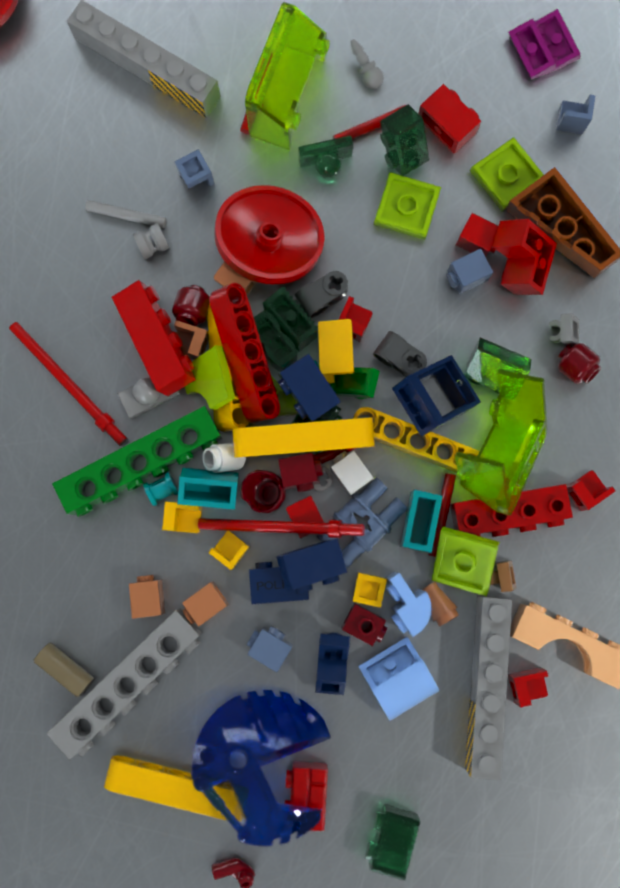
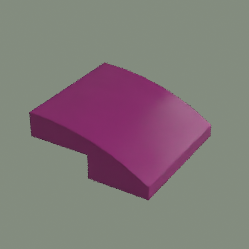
M558 9L537 21H534L532 18L508 32L531 79L547 75L581 58V53Z

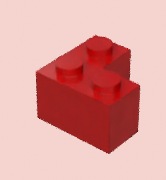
M530 219L500 221L494 238L493 247L508 258L505 270L502 273L501 285L514 295H543L557 245L554 240Z

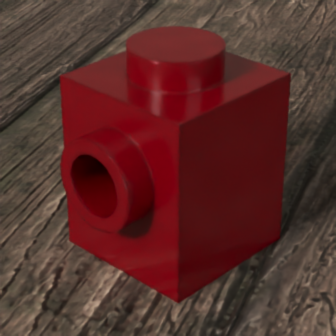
M313 453L278 459L283 488L287 490L297 488V492L313 490L314 484H320L319 476L324 475L321 459H316Z
M354 602L341 629L373 647L375 641L379 643L382 641L388 627L384 626L386 622L384 618Z

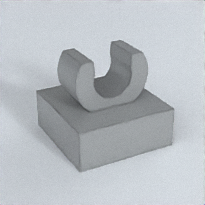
M561 314V321L553 320L549 322L550 327L560 328V333L556 336H549V340L554 343L562 342L566 346L571 345L572 347L579 343V319L574 314Z

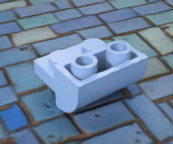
M393 572L385 577L388 582L385 588L393 600L396 602L400 600V602L391 607L395 613L391 618L403 634L408 632L414 637L425 628L430 619V598L427 592L421 589L413 593L401 574Z
M408 637L358 666L390 721L439 691L431 673Z

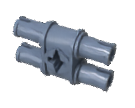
M377 477L361 493L352 494V498L338 512H334L332 516L333 520H341L342 523L357 524L353 514L360 518L366 516L369 519L367 525L371 532L365 529L364 536H352L353 540L341 551L347 569L365 551L367 553L373 550L372 547L386 533L389 534L392 528L390 526L408 509L396 497L379 514H374L371 511L372 508L370 506L388 489ZM318 534L316 536L321 542L328 539H336L329 538L326 534Z

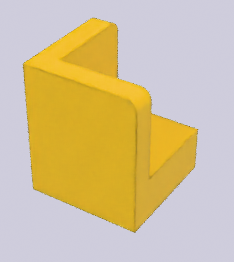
M165 502L162 530L199 533L198 520L202 516V506Z
M227 531L217 545L211 548L208 553L230 570H234L250 549V546L231 531Z
M357 572L352 602L381 608L387 579Z

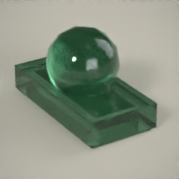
M351 136L298 147L300 168L315 165L317 172L325 178L336 176L342 167L341 159L352 157L353 154Z

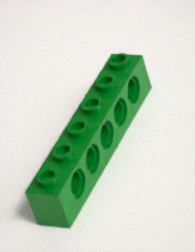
M203 406L52 483L66 514H77L80 517L93 510L92 506L101 501L103 504L115 500L119 497L118 492L126 488L128 491L142 486L144 484L142 480L151 475L157 478L167 473L169 466L177 462L179 465L191 461L194 458V453L202 449L204 451L211 445L218 444V441L223 438L206 406ZM189 431H195L197 433V440L193 444H185L183 440L184 435ZM163 444H171V454L165 458L160 457L159 448ZM144 456L146 458V466L144 469L137 471L134 467V462L136 458ZM119 469L121 478L117 483L112 484L109 480V475L112 470ZM93 482L95 484V492L87 497L84 493V487L87 483Z

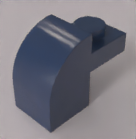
M339 633L320 634L315 693L344 695L350 636H342Z

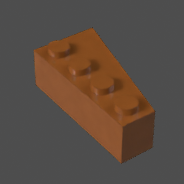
M555 167L509 201L506 210L517 220L530 219L557 243L556 250L593 278H596L620 259V248Z

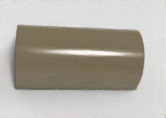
M51 642L33 659L35 664L76 697L82 696L95 680L92 675Z

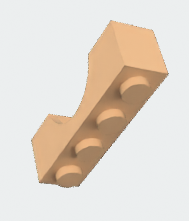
M530 602L529 606L519 605L511 623L510 637L537 650H540L550 641L568 639L576 645L582 655L584 673L620 689V644L611 640L605 644L597 640L599 634L584 627L581 631H578L571 627L572 621L560 615H556L554 619L545 614L546 608Z

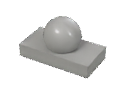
M149 377L140 379L135 385L117 394L129 418L133 419L180 395V392L177 391L170 396H166L156 391Z

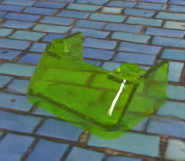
M287 2L282 3L248 86L245 107L250 137L290 151L292 129L297 130L301 120V113H298L299 100L315 60L325 62L330 40L327 39V33L298 7Z
M499 370L497 373L499 395L497 399L492 400L489 408V415L492 416L493 426L478 456L457 451L455 459L458 469L457 479L460 480V485L496 512L510 516L514 511L546 439L544 378Z

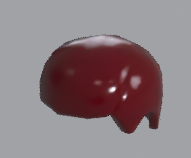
M255 470L247 474L242 481L241 498L249 504L253 511L272 513L283 504L286 498V489L283 488L282 479L274 472Z

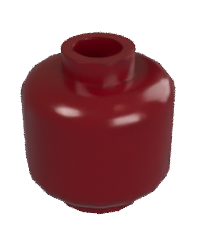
M191 285L178 290L172 307V313L176 321L193 326L205 323L210 296L202 287Z
M578 343L573 347L567 345L558 356L561 359L558 365L559 371L574 384H581L583 382L588 384L601 370L599 365L600 356L584 343Z

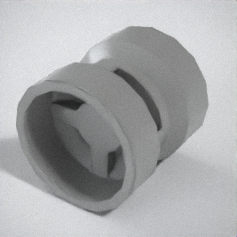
M158 223L150 226L146 232L139 231L133 234L144 259L151 257L155 251L169 249ZM149 236H152L156 245L153 246Z

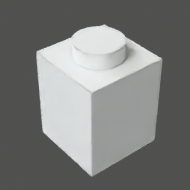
M344 451L332 460L335 465L330 470L349 496L374 479L355 451L349 455Z

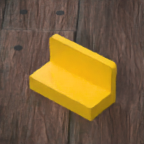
M351 319L318 322L320 371L328 383H335L334 375L354 373Z

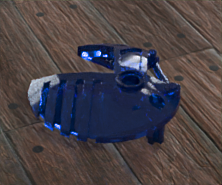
M263 690L264 696H258L256 691L246 693L247 699L242 700L241 696L238 695L224 703L210 716L203 726L193 752V786L196 791L202 792L216 810L220 811L237 831L239 842L265 847L272 846L273 840L280 838L279 845L288 843L291 834L297 832V839L310 831L321 820V809L277 803L261 767L326 741L331 736L324 719L304 700L299 698L300 705L294 702L291 694L280 691L281 697H277L272 690ZM234 752L242 753L246 759L245 766L242 768L233 767L230 763V755ZM225 782L230 784L244 818L243 826L225 806L226 803L213 787Z

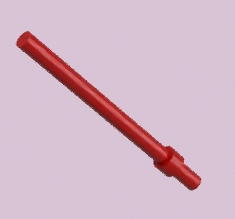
M18 322L11 324L9 330L96 421L95 425L102 432L106 431L119 446L123 445L128 438L114 425L115 420L108 413H103Z
M200 518L198 520V528L202 530L326 534L329 538H341L342 535L364 536L365 534L364 524L342 523L341 520H329L328 523Z

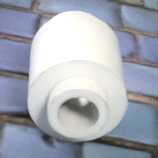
M233 443L214 444L203 452L205 468L214 473L240 470L246 461V457H234Z

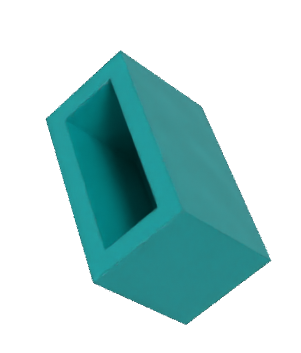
M183 467L179 477L177 504L235 510L239 473H214L205 469Z
M418 490L410 492L399 547L426 553L432 552L443 496Z

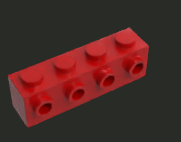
M138 280L113 295L111 298L156 391L170 396L195 381L196 379L192 373L194 365L187 355H183L180 348L183 346L182 341L175 331L172 332L169 326L171 319L167 312L160 308L157 302L160 300V297L154 287L151 285L147 286Z
M566 484L450 504L454 529L480 537L481 533L491 532L492 537L509 535L508 529L519 527L520 532L537 530L536 524L546 522L548 528L565 525L564 519L573 518Z

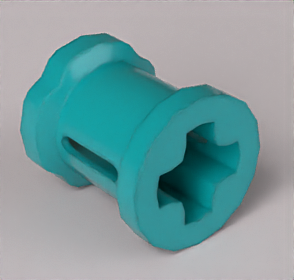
M169 472L165 473L163 478L150 484L147 482L143 484L144 490L153 506L158 505V501L172 494L178 495L177 485Z

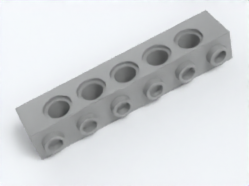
M180 608L175 610L46 733L47 736L69 760L77 753L82 757L95 745L91 740L98 733L104 736L116 725L113 719L120 712L125 716L137 704L134 699L141 692L147 695L158 684L155 678L163 671L168 675L180 663L176 659L184 651L190 654L201 643L197 638L202 634V631L194 623L191 624ZM167 636H171L177 641V649L175 651H168L164 647V639ZM145 657L154 659L156 663L154 671H147L144 668L143 659ZM124 677L133 680V691H126L123 688L122 680ZM102 698H108L112 702L113 709L111 712H107L101 707ZM80 719H86L90 722V732H85L81 729Z

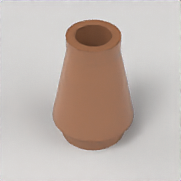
M436 582L422 589L427 592L430 598L431 617L433 622L436 621L439 627L459 616L456 611L458 607L438 587Z

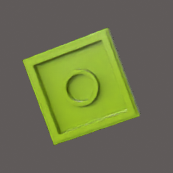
M514 137L470 169L472 175L501 212L507 209L511 199L544 175Z
M390 172L374 225L425 240L441 187Z
M443 526L440 532L431 581L487 597L500 542Z

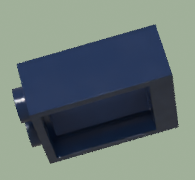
M452 355L408 375L392 388L421 437L463 415L481 403ZM434 375L455 407V410L444 416L440 414L421 383Z

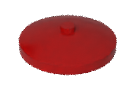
M270 185L251 186L232 194L221 205L216 216L214 228L216 247L226 264L241 276L263 284H286L304 277L317 264L325 240L323 224L315 209L296 193Z

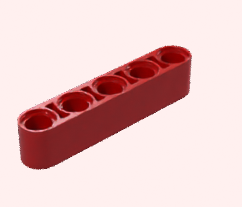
M231 283L213 291L210 294L209 302L242 412L248 422L251 423L274 419L280 412V404L245 289L240 284Z

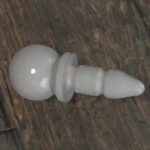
M352 39V52L360 66H362L359 73L363 74V83L370 89L378 88L384 79L382 70L375 66L376 62L374 60L369 62L363 47L356 40Z

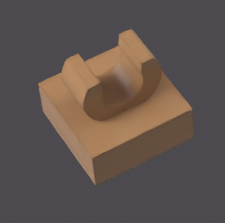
M512 560L497 563L498 571H493L490 585L500 583L501 592L517 589Z

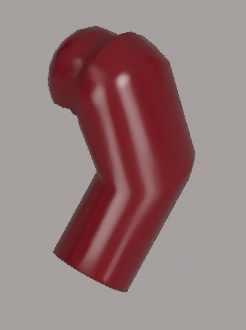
M231 858L212 865V873L215 880L231 875L238 880L242 888H249L254 883L255 872L253 868L239 858Z

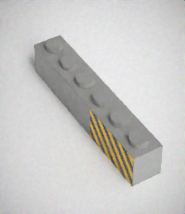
M81 0L67 19L68 26L75 40L203 117L207 118L221 97L216 79L85 1Z
M477 595L465 770L471 778L501 780L512 600L507 598Z

